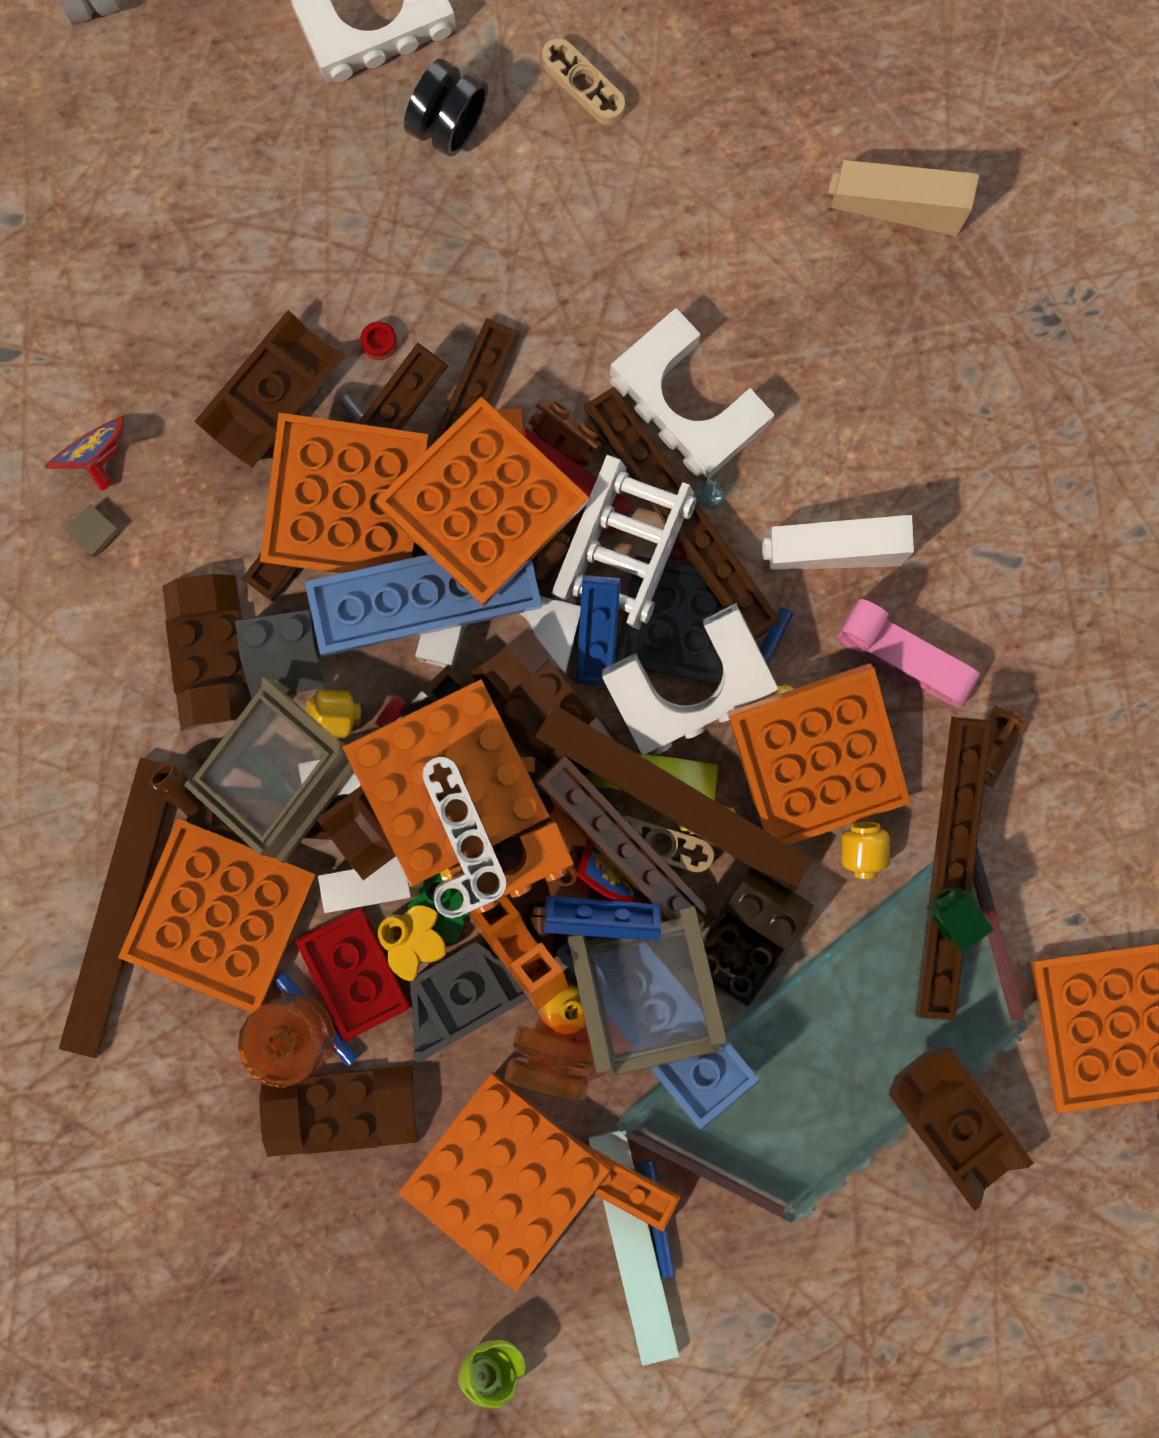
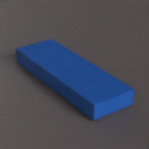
M583 576L576 683L606 685L602 678V670L614 664L620 578Z
M546 896L544 933L660 941V904Z

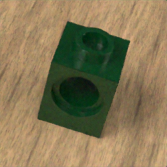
M958 886L940 891L934 897V902L926 907L947 942L961 952H965L994 931L972 895Z

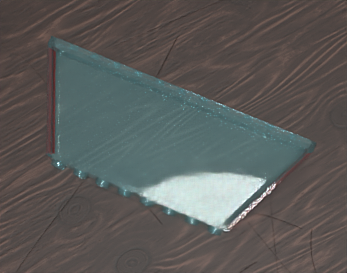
M978 847L976 849L971 895L994 931L967 949L963 954L955 1020L926 1019L915 1015L927 919L926 907L929 903L933 870L932 862L725 1030L727 1041L760 1079L759 1083L702 1131L694 1124L665 1086L659 1083L617 1118L615 1125L626 1138L790 1223L796 1218L802 1221L810 1216L817 1209L815 1203L825 1194L831 1197L838 1193L847 1184L845 1180L847 1176L855 1170L862 1172L876 1160L875 1153L885 1145L887 1148L893 1147L905 1137L906 1134L903 1130L909 1126V1123L888 1095L896 1074L924 1052L950 1047L969 1074L978 1076L991 1067L993 1064L991 1058L999 1051L1008 1052L1022 1040L1020 1034L1027 1029V1024Z

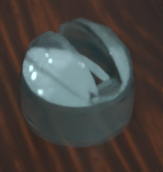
M705 477L697 491L696 502L700 507L714 509L720 506L725 499V490L722 484Z

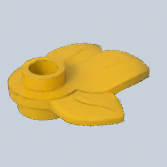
M414 906L404 915H391L383 920L378 928L379 941L388 950L389 967L404 980L415 981L420 962H435L446 955V945L443 938L432 929L436 923L438 912L430 907ZM400 927L402 935L399 940H396L394 932Z

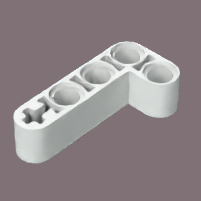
M437 757L432 758L426 763L423 768L422 777L463 873L440 883L434 891L433 899L435 907L440 914L445 917L455 918L501 897L506 889V879L458 768L450 759ZM437 763L442 768H450L451 774L446 777L449 787L453 788L458 784L460 792L448 794L440 801H438L436 793L444 792L442 786L438 781L431 782L429 775L434 773L433 765ZM454 799L462 800L467 807L466 816L457 822L450 821L445 815L447 803ZM467 836H477L482 841V851L476 857H466L461 852V843ZM484 872H493L498 877V886L490 893H483L477 888V879ZM449 888L458 889L463 896L461 904L454 909H447L440 902L443 891Z

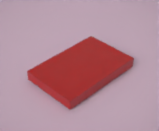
M360 907L295 940L344 1042L412 1008L411 1002L397 974L389 967L388 956L364 907Z

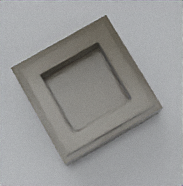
M90 504L65 531L92 556L96 557L120 530Z

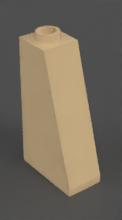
M843 160L839 173L832 172L827 194L834 195L831 208L957 237L972 210L979 175L966 172Z

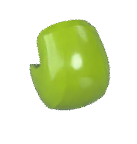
M490 1340L482 1342L472 1349L464 1359L458 1375V1385L474 1404L488 1409L502 1408L513 1397L517 1379L525 1373L524 1357L520 1350L508 1341ZM479 1373L482 1374L481 1380L478 1378Z

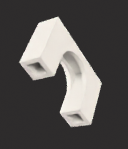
M290 0L293 11L326 84L333 81H345L359 70L376 68L390 57L398 54H409L415 51L419 45L431 40H443L451 32L457 30L454 11L449 0H404L400 13L390 24L372 31L358 30L344 23L337 15L331 0Z
M675 308L610 365V376L612 377L610 383L621 396L624 397L627 394L636 403L634 409L646 423L652 421L659 428L660 432L658 435L671 450L676 447L685 457L683 463L688 470L696 477L701 474L707 481L769 427L775 414L751 388L721 414L709 420H688L677 415L669 408L662 394V381L676 364L698 346L701 335L682 313Z
M540 596L542 608L519 614L527 620L534 635L564 673L567 674L580 623L581 606L576 605L577 600L571 597L569 601L558 597L550 599ZM467 625L422 634L415 657L419 662L443 668L449 664L454 669Z
M737 603L703 619L704 627L722 661L723 675L716 691L709 698L698 704L677 705L662 698L652 686L636 653L602 670V678L642 755L652 752L653 755L660 754L672 747V741L684 735L686 739L693 738L706 730L705 725L717 719L719 722L728 721L727 712L774 696L772 692L778 690L776 681Z
M320 760L299 764L302 784ZM355 773L350 776L335 798L349 795L360 786ZM396 856L364 881L354 869L318 876L324 913L421 896L420 888L423 887V881L412 887L410 886Z

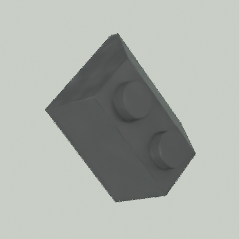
M310 610L235 621L240 660L251 699L261 688L262 677L273 681L279 680L289 689L286 694L326 689L322 659Z

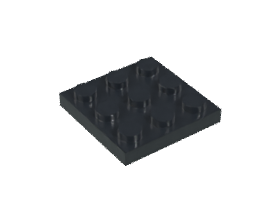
M637 555L635 557L636 560L650 564L652 559ZM667 561L651 600L655 605L647 623L642 622L639 630L626 623L630 613L625 611L615 663L636 653L645 671L719 685L723 675V664L704 627L703 619L724 608L695 566ZM632 574L628 597L636 599L644 578Z

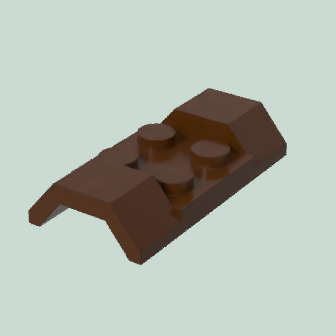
M288 310L194 422L238 460L253 468L275 442L278 414L300 415L322 389V384L345 358V354L327 345L308 330Z
M208 574L175 579L162 587L167 619L165 623L174 693L177 698L180 730L184 731L202 725L236 721L252 700L240 660L235 621L242 620L237 577L235 575Z
M529 627L520 632L496 654L485 662L474 666L469 671L476 681L482 679L496 710L536 760H540L547 770L560 756L564 755L534 737L553 705H557L620 743ZM570 760L584 776L590 772L589 770Z
M361 786L317 818L324 831L363 881L395 857Z
M950 1047L924 1052L895 1075L888 1095L974 1211L981 1206L985 1189L1007 1171L1029 1168L1034 1164Z
M413 1066L266 1079L261 1082L259 1100L261 1132L267 1157L376 1148L419 1142L413 1100Z

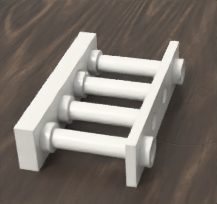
M607 455L551 594L566 601H569L570 597L573 599L575 596L580 597L582 594V579L588 563H593L595 560L644 578L636 599L619 593L618 609L630 613L626 623L639 630L642 622L647 623L653 613L655 603L651 601L683 520L684 518L689 519L694 511L696 498L693 497L694 491L691 486L683 482L678 495L629 478L628 473H626L627 467L620 459ZM624 491L670 508L671 512L664 529L662 530L614 512V507L611 506L616 494H621ZM611 526L657 543L650 564L600 546L601 543L598 539L602 529Z

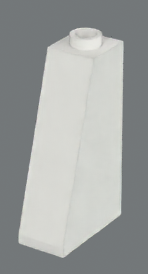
M912 515L771 527L768 538L762 539L763 560H769V570L901 566L914 553Z

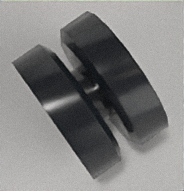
M444 59L435 60L422 75L408 103L404 117L405 132L420 141L432 138L434 149L449 157L455 156L469 140L482 115L488 95L487 83L471 74L461 78L460 70L457 66Z

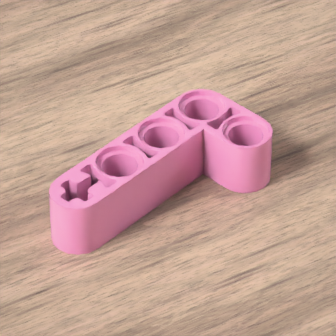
M859 599L853 605L836 635V639L841 644L944 702L958 708H963L980 677L978 671L888 621L889 614L878 605L864 599Z

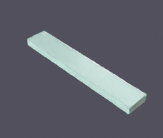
M625 1128L588 1137L590 1147L635 1170L628 1138L624 1136V1133L626 1134ZM603 1200L642 1366L679 1357V1352L649 1226L644 1221Z

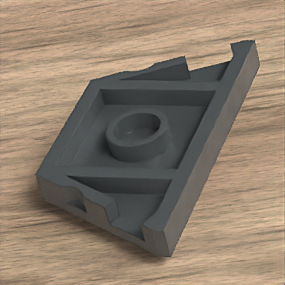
M478 942L469 945L419 974L415 981H410L415 1062H421L529 999L498 956Z

